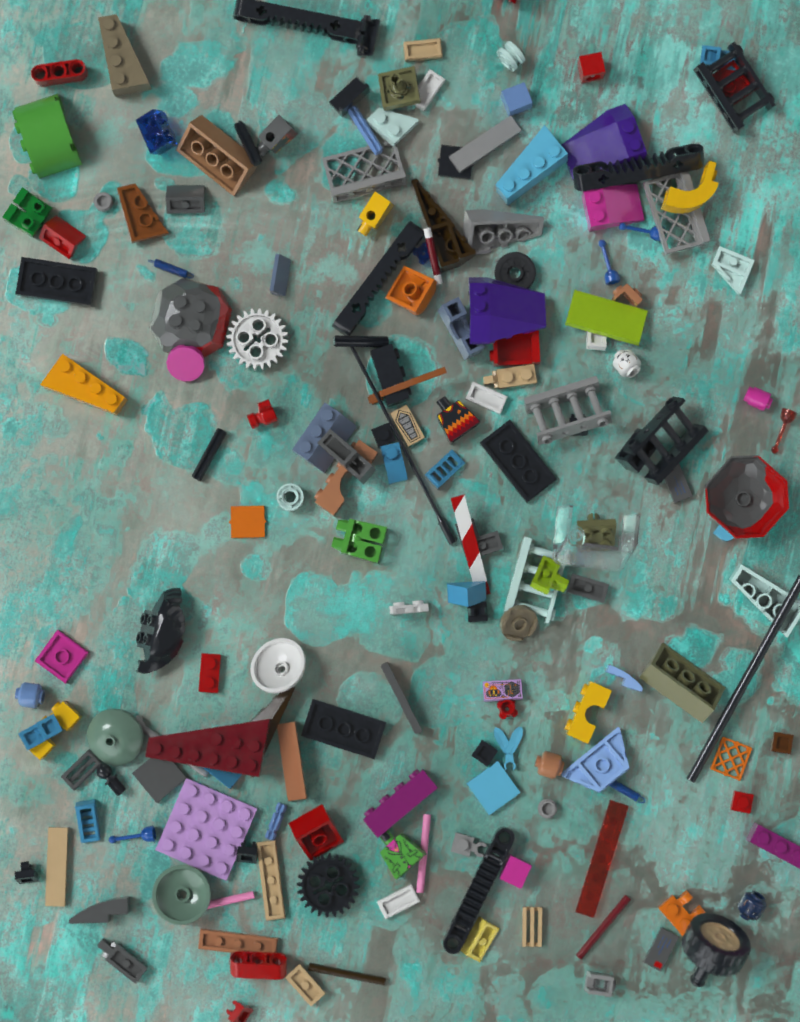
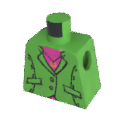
M387 830L379 837L386 845L380 851V854L395 879L401 878L427 854L403 833L395 838Z

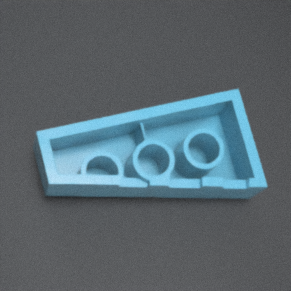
M545 125L495 184L496 192L507 206L568 161V153Z

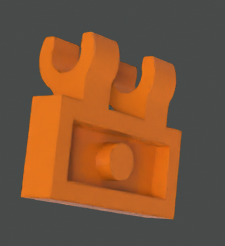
M687 890L677 899L672 894L658 906L682 936L696 915L706 913L700 905L691 913L686 911L683 905L693 898Z

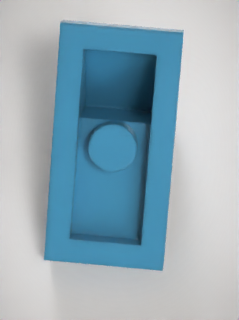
M399 442L380 446L389 484L408 480Z

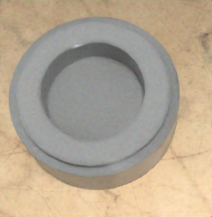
M100 192L94 197V206L100 212H107L112 208L113 199L108 193Z

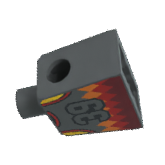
M278 115L258 136L262 142L256 148L262 157L270 150L276 154L298 133L282 116Z

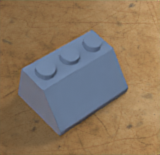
M324 403L292 451L325 474L334 458L318 442L329 429L347 442L357 426L340 412Z

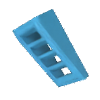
M451 450L425 474V477L439 489L465 462ZM450 456L458 463L457 466L448 459ZM446 461L453 470L449 471L443 463ZM439 467L447 473L446 476L438 470ZM434 472L442 479L440 482L432 475Z
M95 799L76 802L75 809L81 843L100 841ZM91 808V810L81 811L82 809ZM92 815L93 817L88 819H82L83 816ZM94 823V826L83 827L85 824ZM95 831V834L84 835V832Z

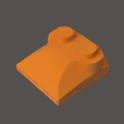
M403 266L385 298L409 310L412 314L419 315L425 311L435 294L437 282L433 278Z

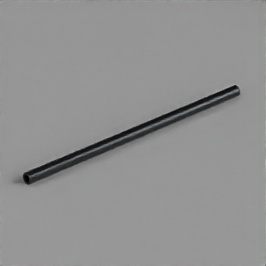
M800 575L797 576L686 778L691 782L695 783L800 593Z

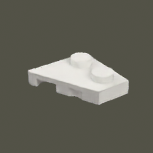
M424 600L412 601V605H405V602L393 603V606H390V615L429 612L428 603L424 604Z

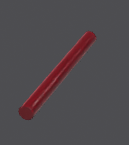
M624 895L576 954L579 959L582 960L631 901L629 897Z

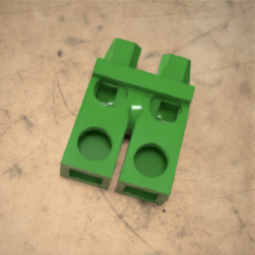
M349 519V521L338 520L336 530L346 533L344 539L334 537L331 547L340 550L342 554L379 564L383 547L365 542V540L384 545L388 528Z

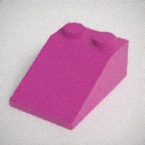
M637 184L615 185L582 192L581 197L589 232L617 227L620 223L627 225L645 221Z

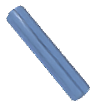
M357 106L350 107L348 114L374 155L382 153L383 147Z

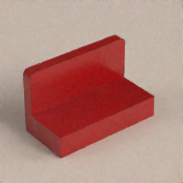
M57 215L43 225L39 235V239L68 259L73 257L77 246L86 238V235Z

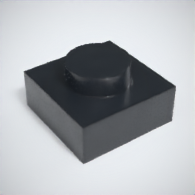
M389 423L371 429L378 448L396 441Z
M481 740L471 756L488 767L498 750Z

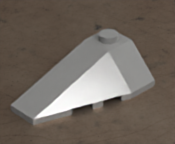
M485 209L465 210L464 237L469 245L475 249L476 254H486L491 252V249L500 246L504 248L509 243L515 241L522 242L542 235L544 217Z

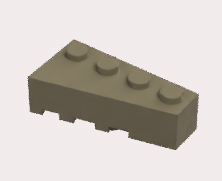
M117 14L98 17L111 88L115 97L152 90Z

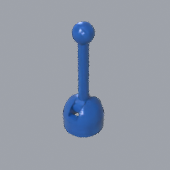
M625 223L619 224L620 230L628 229L649 233L653 240L660 241L656 226L648 230L628 226Z
M600 240L598 245L602 248L608 269L604 280L606 285H613L621 281L620 276L616 270L611 269L605 248L606 242Z
M147 826L140 834L120 837L110 836L109 842L113 844L116 841L140 837L146 842L156 841L155 827Z

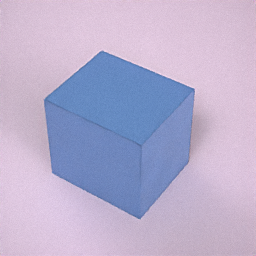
M524 82L501 91V100L508 116H514L532 109L533 102Z

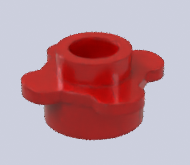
M504 700L497 703L501 719L504 720L507 717H516L518 715V711L515 709V700Z

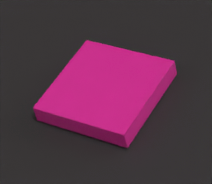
M57 630L35 659V662L67 684L89 652L60 630Z

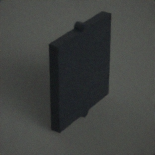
M441 145L440 158H438V176L471 180V171L474 164L459 173L449 159V156L462 147Z

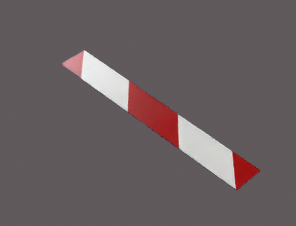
M465 494L453 497L451 502L472 582L485 581L486 595L491 594Z

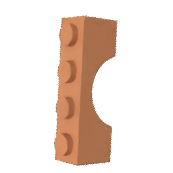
M361 440L350 445L370 464L378 456V452ZM339 463L336 466L339 468L336 473H331L325 481L327 485L324 490L320 488L314 497L317 499L315 504L334 517L345 502L340 491V485L343 477L348 473Z

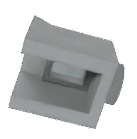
M591 971L586 972L584 991L593 995L612 996V992L616 988V981L612 975Z

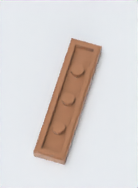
M201 928L198 949L229 953L236 951L276 953L278 938Z

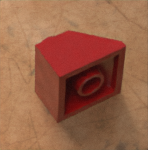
M323 804L288 823L296 841L310 861L313 860L314 856L317 858L344 842Z

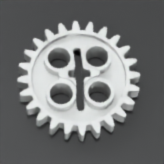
M261 308L258 309L257 313L251 309V314L249 315L246 311H243L244 317L242 318L237 315L239 321H232L235 327L228 328L232 334L226 335L227 339L231 340L227 343V346L233 347L229 350V353H236L233 359L237 360L240 358L239 365L241 366L245 362L246 369L253 365L254 371H256L257 366L264 370L265 364L271 368L272 361L276 364L278 363L277 356L283 358L280 352L287 351L283 344H288V340L283 338L287 337L288 333L282 332L286 327L285 325L279 326L282 320L277 319L275 321L276 314L274 313L269 316V310L262 314ZM262 322L264 326L261 330L257 331L253 328L255 323ZM242 334L249 336V340L245 343L239 341V337ZM255 336H257L258 338L261 336V338H260V339H261V342H260V343H258L257 341L254 342V341H255V340H254V337H255ZM269 336L276 338V342L272 345L266 343V339ZM252 344L247 351L244 350L245 347ZM253 349H260V356L253 357L251 355Z

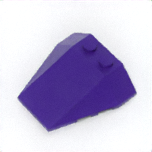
M626 104L607 110L561 145L568 153V161L566 163L573 181V169L578 165L603 161L607 165L611 161L615 165L616 160H619L620 164L623 163L625 158L627 162H630L631 157L637 161L639 156L645 159L647 154L635 117Z
M468 277L470 344L495 343V340L509 339L516 334H527L546 328L545 293L488 277Z

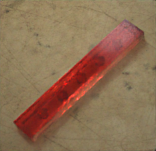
M609 800L575 909L577 913L592 918L595 916L629 807L628 805Z

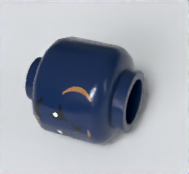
M757 891L746 892L737 905L740 916L747 921L750 919L758 920L767 907L765 897Z

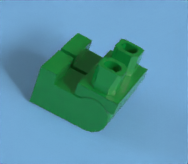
M22 187L13 200L15 205L11 203L2 218L7 223L34 238L51 213L52 207Z

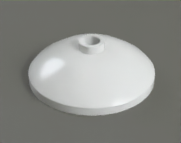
M286 638L271 640L261 646L255 653L251 662V677L254 683L267 693L285 692L295 686L303 676L306 667V657L302 648L293 640Z

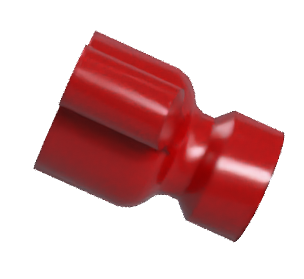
M269 399L257 404L258 412L256 414L251 413L247 415L252 429L259 427L260 424L269 425L278 421Z

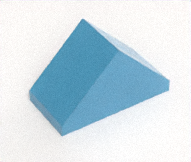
M486 582L447 583L448 603L469 607L486 601Z

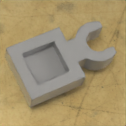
M455 832L451 852L470 856L472 851L476 856L484 857V854L479 853L477 849L479 846L486 847L487 844L484 842L473 843L474 837Z

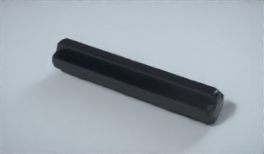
M238 121V123L234 124V128L251 164L257 167L262 163V159L245 123Z
M336 335L333 338V345L335 347H383L389 345V339L387 336Z
M217 428L192 474L194 479L201 481L226 436L224 430Z

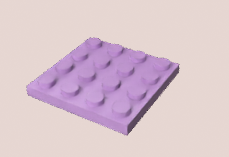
M186 778L155 850L227 881L237 858L238 846H241V843L244 841L258 808Z

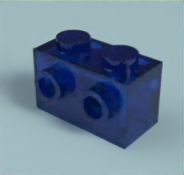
M152 109L136 119L150 154L161 155L177 145L175 133L170 128L167 122L168 117L162 110Z

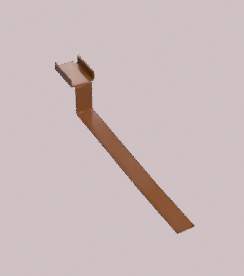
M442 367L383 389L378 394L381 400L384 401V396L447 373L446 369ZM374 393L369 395V403H372V405L378 403Z

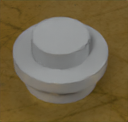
M544 799L538 805V812L543 818H552L557 812V805L551 799Z

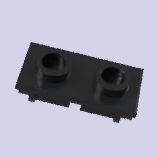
M364 15L361 18L360 28L363 34H359L356 45L357 56H373L380 19H371V16Z

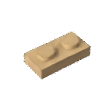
M300 963L285 977L310 1006H313L326 994Z

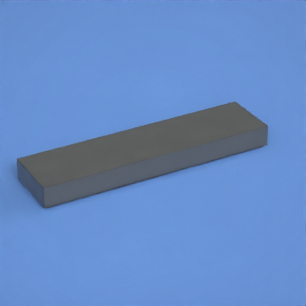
M388 663L382 664L381 668L414 733L422 732Z

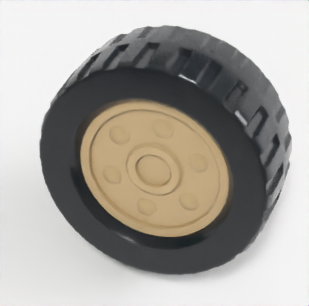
M702 913L696 915L691 920L682 938L684 953L696 965L693 975L690 977L691 983L696 987H703L710 974L728 977L737 974L742 969L749 956L751 944L747 934L741 927L728 918L713 913Z

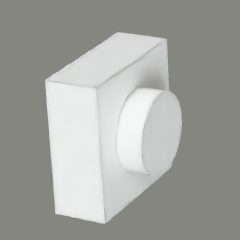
M587 331L586 349L605 351L606 337Z

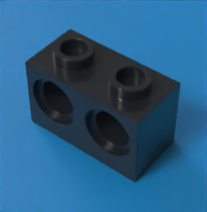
M638 428L615 457L626 470L637 473L640 472L645 464L637 454H627L623 449L642 430ZM650 441L642 447L649 458L656 451V448Z

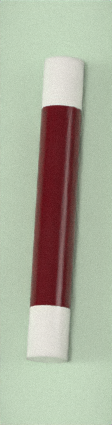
M431 227L424 228L423 231L434 279L437 282L436 285H439L443 281Z

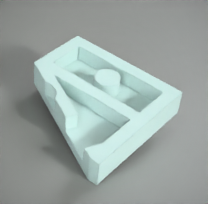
M378 108L366 119L368 125L393 147L419 121L417 118L389 110L384 111L382 108Z
M719 246L711 265L731 288L740 295L755 260Z

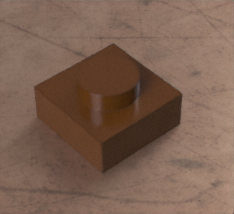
M773 732L770 751L791 754L794 735Z

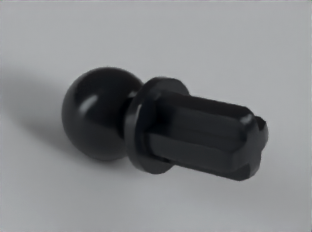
M108 764L98 766L97 776L101 779H106L105 785H108L117 796L121 795L126 788L117 778L118 775H112V769Z

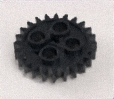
M331 853L328 854L327 858L321 854L320 860L314 856L313 864L309 861L306 862L308 869L305 867L301 868L305 874L298 875L302 881L297 882V886L302 887V889L298 890L297 893L304 895L300 898V901L306 900L307 903L304 907L307 908L311 905V913L318 910V916L325 912V916L328 918L329 912H332L333 916L336 917V911L338 910L341 914H344L343 907L350 909L349 902L355 903V899L352 896L359 895L354 890L360 888L359 884H355L359 877H353L357 870H350L352 863L344 864L346 861L345 857L341 861L338 860L339 854L334 859ZM335 867L338 870V874L331 877L327 874V869ZM341 876L344 877L343 880L332 884V889L329 890V888L327 887L321 890L320 892L313 894L314 890L319 889L325 885V881L331 883ZM311 877H319L321 883L318 886H313L310 883ZM343 884L347 887V891L344 894H339L336 891V887ZM323 893L327 894L330 900L327 903H322L319 900V896Z

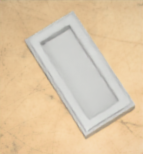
M430 69L418 85L421 103L415 104V106L425 111L444 84L445 79Z
M473 382L465 400L501 414L508 396Z
M412 884L378 900L377 904L386 920L419 903L420 900Z

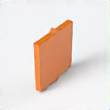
M231 506V520L229 521L231 524V538L265 537V523L267 521L265 520L264 506Z

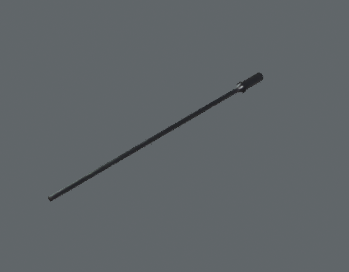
M350 347L437 516L438 525L449 545L455 543L456 540L446 522L447 520L440 515L356 349Z

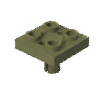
M415 66L378 74L384 111L421 103Z
M593 513L587 516V520L577 521L576 551L614 549L616 519L599 520L600 517L597 513H594L595 519H593Z

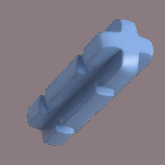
M283 803L277 804L276 812L272 816L265 838L272 841L275 840L276 831L279 830L287 805Z

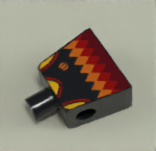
M444 396L436 402L442 410L437 415V420L450 445L480 424V420L461 401L457 400L451 404L447 397Z

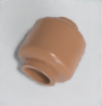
M544 751L541 756H537L534 766L538 767L537 772L539 775L555 779L557 776H561L565 762L562 761L560 755Z

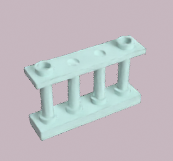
M524 537L503 612L517 605H526L531 607L535 614L544 616V623L549 624L550 620L553 621L556 610L553 607L558 590H550L546 595L521 580L523 573L535 574L538 568L526 562L527 555L533 553L561 561L557 573L562 577L565 565H569L571 554H568V548H565L563 554L536 547L531 543L532 538ZM526 591L551 598L548 609L519 602V599H516L517 592Z

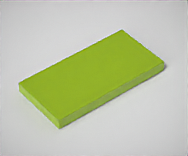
M574 290L565 325L638 346L648 310Z

